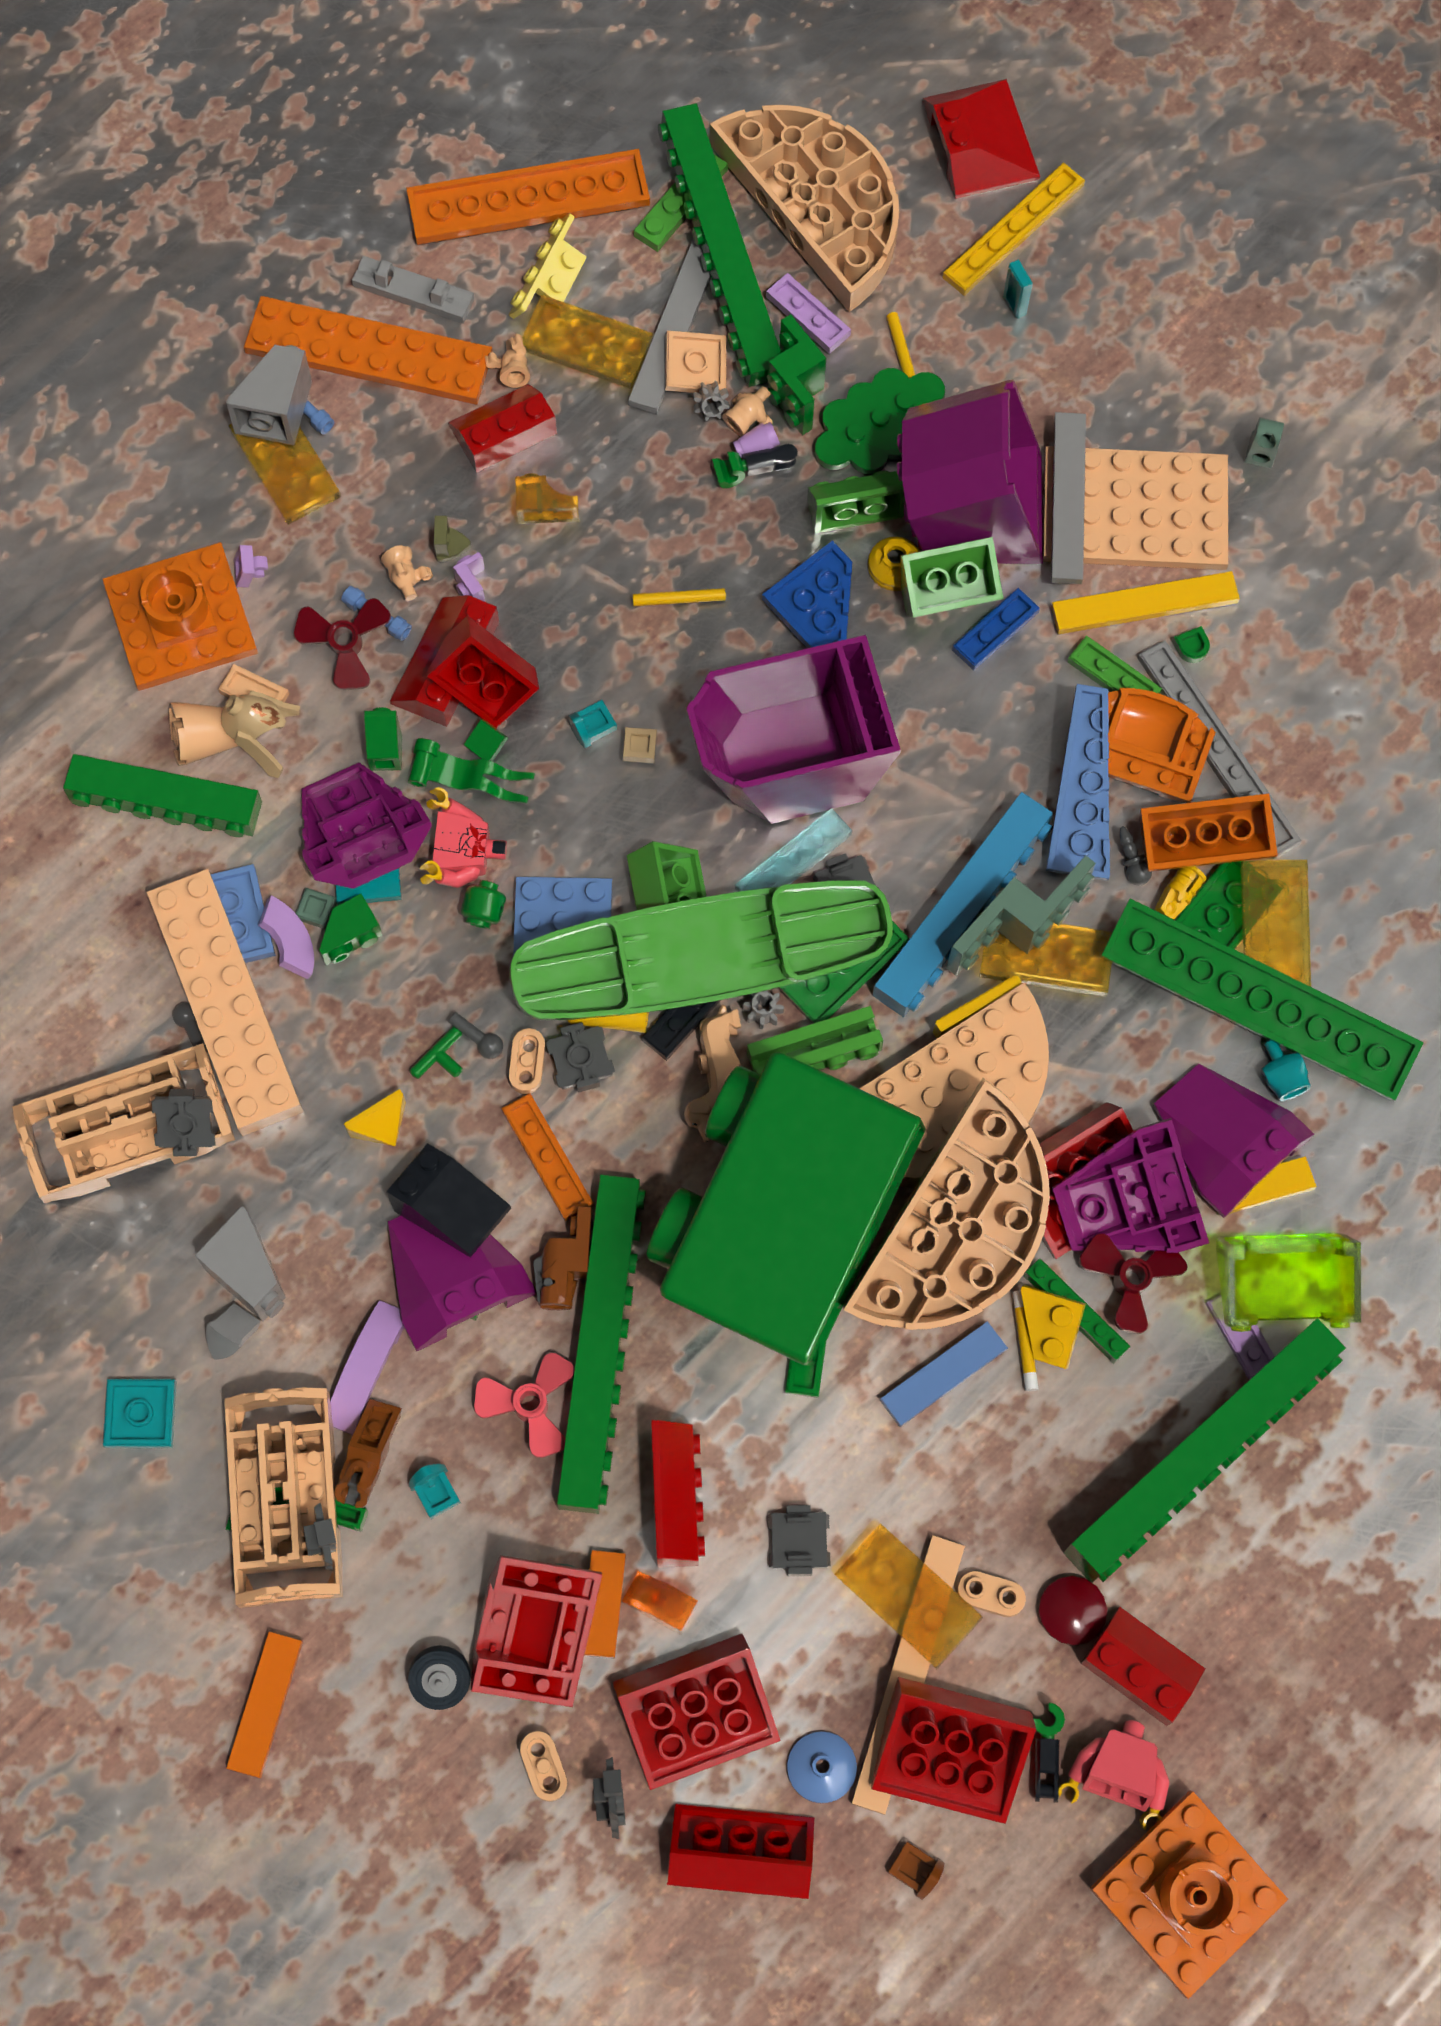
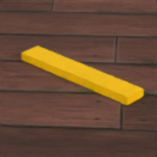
M1063 162L943 272V279L965 296L1084 186L1085 179Z
M1233 571L1056 601L1052 602L1051 608L1057 633L1064 634L1237 604L1240 598Z

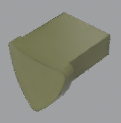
M435 516L434 547L437 561H450L467 552L471 548V541L459 531L449 527L447 516Z

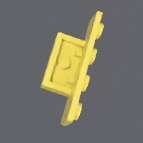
M571 213L562 219H555L550 226L548 233L551 235L548 241H545L539 247L536 253L538 260L535 266L532 265L523 277V280L526 282L524 287L515 293L510 302L513 307L509 316L513 319L526 311L535 293L556 308L563 304L587 258L563 240L575 218Z

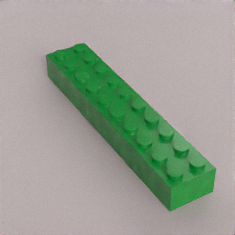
M1317 1318L1065 1550L1064 1555L1091 1583L1097 1578L1102 1582L1107 1580L1122 1565L1119 1561L1122 1555L1127 1559L1134 1555L1147 1542L1144 1538L1147 1532L1153 1537L1172 1519L1168 1514L1171 1510L1178 1514L1197 1496L1193 1491L1196 1487L1202 1492L1222 1473L1218 1469L1220 1465L1227 1469L1246 1451L1242 1444L1246 1443L1249 1447L1253 1445L1271 1428L1266 1423L1268 1420L1274 1425L1295 1405L1291 1401L1292 1398L1298 1403L1319 1383L1315 1379L1316 1376L1322 1381L1343 1361L1339 1355L1346 1347Z

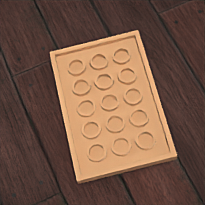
M1046 446L1044 451L1043 562H1051L1054 446ZM1085 448L1083 563L1227 570L1228 455Z

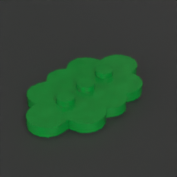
M886 368L874 376L872 383L860 382L853 385L848 391L847 399L834 400L824 409L822 425L825 432L818 437L815 444V457L818 463L829 470H840L851 464L860 473L875 474L886 467L888 459L901 460L902 453L898 450L897 435L902 433L903 418L909 408L945 398V385L942 379L930 372H921L909 378L902 370Z

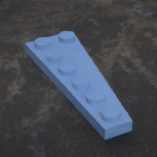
M1082 684L1076 685L1046 871L1069 875L1086 855L1096 863L1092 875L1095 877L1094 879L1108 881L1110 877L1108 689Z

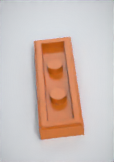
M592 1550L590 1570L602 1572V1579L584 1656L615 1659L626 1561L625 1553Z

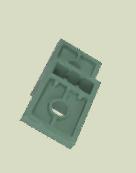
M1085 855L1045 901L1014 877L952 946L946 968L956 976L963 968L968 971L978 960L979 955L977 953L984 945L987 948L990 947L1000 933L1026 954L1034 946L1039 949L1049 938L1050 933L1048 932L1054 923L1060 926L1069 915L1070 910L1068 909L1073 902L1080 903L1091 889L1089 885L1095 878L1092 872L1096 863Z

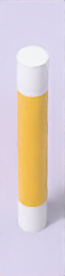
M1021 1290L1012 1292L1025 1391H1036L1039 1388L1035 1359L1033 1358Z

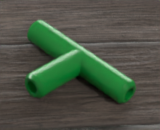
M453 1026L410 1069L411 1075L419 1079L437 1062L453 1077H458L462 1073L463 1068L446 1051L462 1036V1032Z

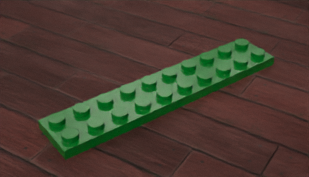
M1131 898L1128 900L1100 956L1265 1039L1271 1040L1294 1053H1300L1302 1057L1391 1101H1396L1424 1043Z

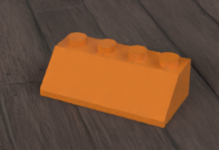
M1269 793L1141 808L1139 819L1148 872L1278 856Z

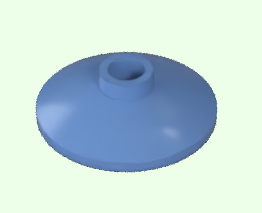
M813 1732L802 1737L793 1746L787 1762V1773L793 1788L803 1798L815 1803H829L844 1796L853 1785L857 1772L856 1758L849 1744L840 1736L830 1732ZM826 1760L829 1764V1770L826 1773L818 1772L816 1769L817 1761Z

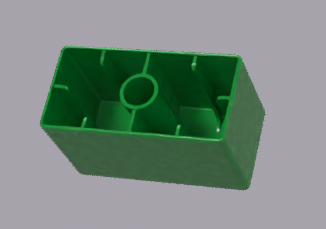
M775 1052L770 1055L761 1075L743 1066L735 1067L717 1096L705 1128V1136L708 1139L726 1147L703 1197L683 1187L677 1189L661 1214L648 1245L647 1259L668 1269L660 1286L662 1297L797 1363L815 1365L818 1357L819 1343L822 1341L825 1345L925 1133V1126L921 1118L781 1052Z

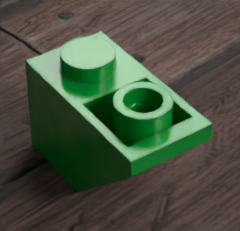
M384 707L375 708L373 711H364L367 761L370 770H402V732L397 711H391Z
M362 894L332 909L319 949L325 965L332 962L334 964L340 963L347 959L354 950L360 947L363 949L374 945L379 937L383 936L380 925Z

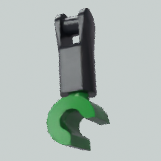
M784 444L771 449L744 453L742 460L739 453L732 451L727 452L728 460L716 458L712 459L720 487L732 488L740 484L746 475L748 477L772 472L773 470L793 468L796 464L798 451L794 445Z
M1048 1703L1047 1711L1054 1716L1053 1725L1045 1726L1040 1719H1034L1036 1732L1041 1734V1739H1036L1035 1802H1039L1040 1798L1053 1799V1802L1058 1803L1060 1740L1055 1739V1734L1063 1728L1065 1717L1059 1706ZM1040 1773L1053 1774V1784H1040Z

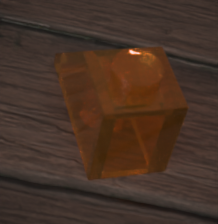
M639 1571L621 1601L679 1635L683 1634L698 1606V1600L668 1583Z

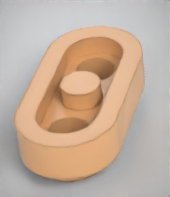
M527 1028L519 1031L512 1042L509 1080L512 1088L520 1094L533 1093L542 1083L546 1047L544 1037L535 1029ZM530 1043L535 1045V1049L532 1052H526L523 1049L524 1046ZM528 1074L532 1079L528 1083H523L520 1081L521 1076Z
M978 1571L965 1574L957 1587L959 1599L965 1605L1003 1617L1017 1615L1024 1608L1026 1602L1025 1592L1019 1584ZM971 1583L980 1584L982 1588L980 1594L975 1595L970 1592L969 1586ZM1004 1593H1012L1015 1597V1602L1013 1604H1006L1003 1601Z
M535 1731L529 1733L521 1742L520 1754L532 1788L541 1800L547 1802L556 1801L565 1794L568 1785L556 1746L552 1738L544 1732ZM535 1744H542L545 1747V1752L540 1757L532 1754V1747ZM553 1777L557 1781L555 1789L546 1790L544 1788L545 1779Z

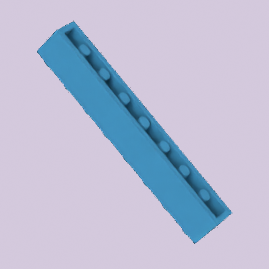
M1023 792L1019 794L874 985L873 997L902 1017H905L909 1010L915 1012L925 998L922 994L928 985L934 987L943 975L944 971L941 968L949 960L951 948L996 898L1001 888H1005L1014 877L1016 878L1017 874L1014 871L1020 863L1025 866L1035 852L1032 847L1037 840L1043 842L1053 828L1050 825L1053 812Z

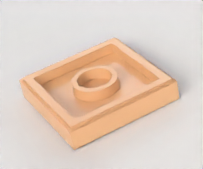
M667 330L665 335V391L699 393L702 382L707 385L713 384L714 381H717L719 390L726 388V335Z

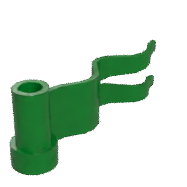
M424 738L416 739L413 753L416 755L408 779V783L424 788L427 786V782L431 781L456 790H480L504 801L528 802L529 797L507 791L483 777V775H491L508 781L534 780L535 773L512 771L484 759L465 760L440 752L441 746L435 741Z

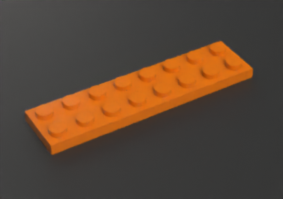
M639 149L406 187L417 245L554 222L557 218L562 219L569 213L575 216V218L650 206V196Z
M265 296L260 297L244 345L245 353L264 357L274 345H293L301 350H305L309 368L476 405L478 404L488 371L485 356H489V353L493 352L492 347Z

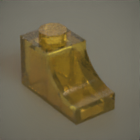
M529 473L524 476L515 477L518 524L579 522L578 496H568L557 492L547 483L546 475L539 476L538 474Z

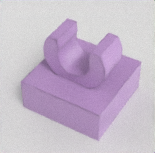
M251 545L239 546L233 559L236 587L248 588L253 577L262 578L265 576L264 570L268 569L267 557H253Z

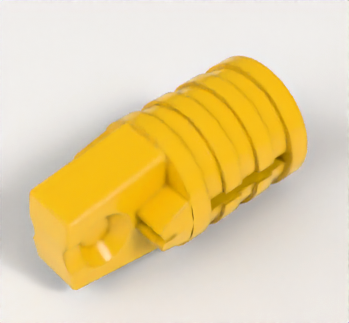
M1196 866L1180 868L1165 887L1155 906V910L1169 918L1175 919L1189 905L1192 898H1194L1197 891L1207 879L1205 874Z

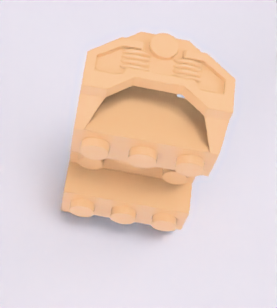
M203 1043L12 1106L15 1125L20 1135L19 1143L24 1156L28 1158L27 1165L39 1198L44 1204L55 1200L79 1197L111 1186L109 1181L111 1177L171 1158L174 1165L190 1160L235 1140L217 1086L212 1064ZM199 1069L206 1086L207 1095L212 1100L213 1112L219 1126V1130L215 1133L216 1146L199 1147L197 1156H173L174 1147L159 1148V1146H155L154 1134L157 1133L156 1113H152L151 1101L155 1097H168L171 1089H185L180 1071ZM127 1112H130V1115H131V1118H129V1119H128V1115H127V1114L112 1119V1117H115V1116H118V1115H121V1114H124V1113H127ZM49 1115L51 1118H48V1121L56 1137L54 1141L57 1150L63 1156L71 1183L62 1187L49 1185L33 1136L32 1125Z
M301 1387L285 1391L281 1388L263 1390V1393H243L225 1398L236 1605L239 1608L275 1602L343 1597L340 1529L337 1527L333 1463H336L334 1430L329 1391L327 1388ZM294 1404L314 1405L323 1422L294 1425L292 1421L279 1422V1425L276 1426L264 1423L257 1424L256 1430L241 1431L245 1413L264 1407ZM276 1487H282L283 1500H289V1504L273 1505V1501H276ZM321 1502L324 1520L332 1519L336 1539V1552L331 1553L333 1571L328 1582L288 1585V1587L273 1586L253 1590L247 1574L325 1566L323 1555L308 1556L303 1527L313 1525L316 1522L314 1507Z

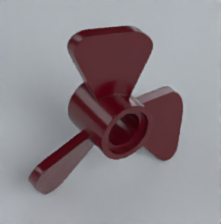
M371 598L366 601L352 623L340 620L330 624L311 607H303L298 614L294 636L300 644L329 643L338 655L334 673L335 685L342 690L364 689L369 686L371 680L357 656L363 645L361 635L388 624L391 620V614L378 599ZM344 633L353 635L349 644H338L340 635Z
M1103 1233L1093 1237L1079 1258V1264L1083 1270L1113 1277L1114 1288L1122 1296L1114 1317L1115 1325L1122 1331L1142 1334L1148 1328V1321L1140 1294L1150 1285L1152 1279L1180 1276L1188 1268L1186 1261L1179 1252L1155 1251L1146 1261L1140 1258H1131L1125 1261L1110 1237ZM1127 1271L1137 1274L1140 1280L1138 1285L1132 1284L1127 1280Z

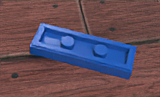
M1017 588L952 647V651L974 671L1039 613L1040 607Z

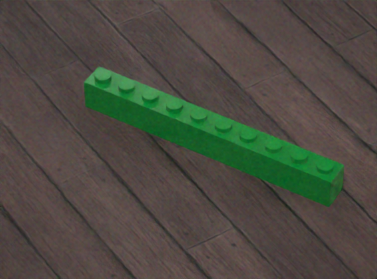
M695 103L664 110L661 123L658 124L659 137L661 142L666 141L668 150H666L667 161L670 168H675L677 174L675 176L676 188L679 194L683 193L684 211L687 219H692L694 225L692 232L695 244L697 246L701 245L703 254H701L702 265L705 272H710L712 278L710 280L711 292L714 298L718 297L721 305L719 307L720 319L723 325L727 324L730 332L728 333L729 346L732 351L736 350L738 356V373L741 378L745 377L748 387L768 383L769 360L781 354V350L698 105Z
M600 1175L557 1502L559 1510L599 1514L600 1505H607L609 1485H603L604 1471L611 1472L613 1451H607L608 1439L615 1438L617 1418H613L611 1415L613 1404L619 1405L621 1385L616 1384L617 1371L623 1372L625 1363V1352L620 1351L621 1338H628L630 1319L624 1318L625 1306H632L634 1286H628L629 1273L636 1274L638 1254L632 1253L633 1242H640L642 1222L636 1221L637 1210H644L646 1190L640 1189V1179Z

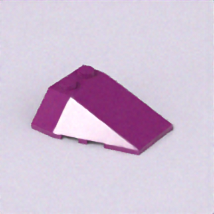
M356 763L302 788V817L304 819V829H302L304 850H302V854L309 871L316 881L352 889L366 884L412 862L432 827L430 819L418 801L408 799L402 794L400 789L390 787L384 782L382 777L361 763Z
M1197 1064L1153 1104L1161 1121L1169 1118L1172 1119L1185 1166L1189 1168L1195 1179L1199 1194L1223 1218L1246 1199L1251 1190L1289 1155L1293 1156L1315 1135L1291 1111L1201 1064Z
M1171 1118L1139 1127L1052 1187L1073 1251H1084L1093 1237L1101 1233L1108 1235L1118 1250H1135V1252L1155 1250L1178 1253L1209 1244Z
M402 1216L388 1221L401 1321L416 1352L446 1338L447 1329L503 1302L506 1308H509L537 1293L523 1265L491 1234L470 1258Z

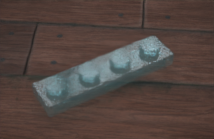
M831 808L735 884V889L739 892L780 887L793 883L852 835V829Z

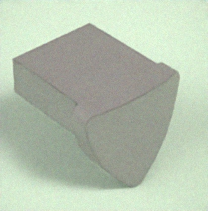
M233 1303L215 1321L211 1320L206 1326V1339L212 1357L217 1360L233 1355L258 1330L261 1321Z

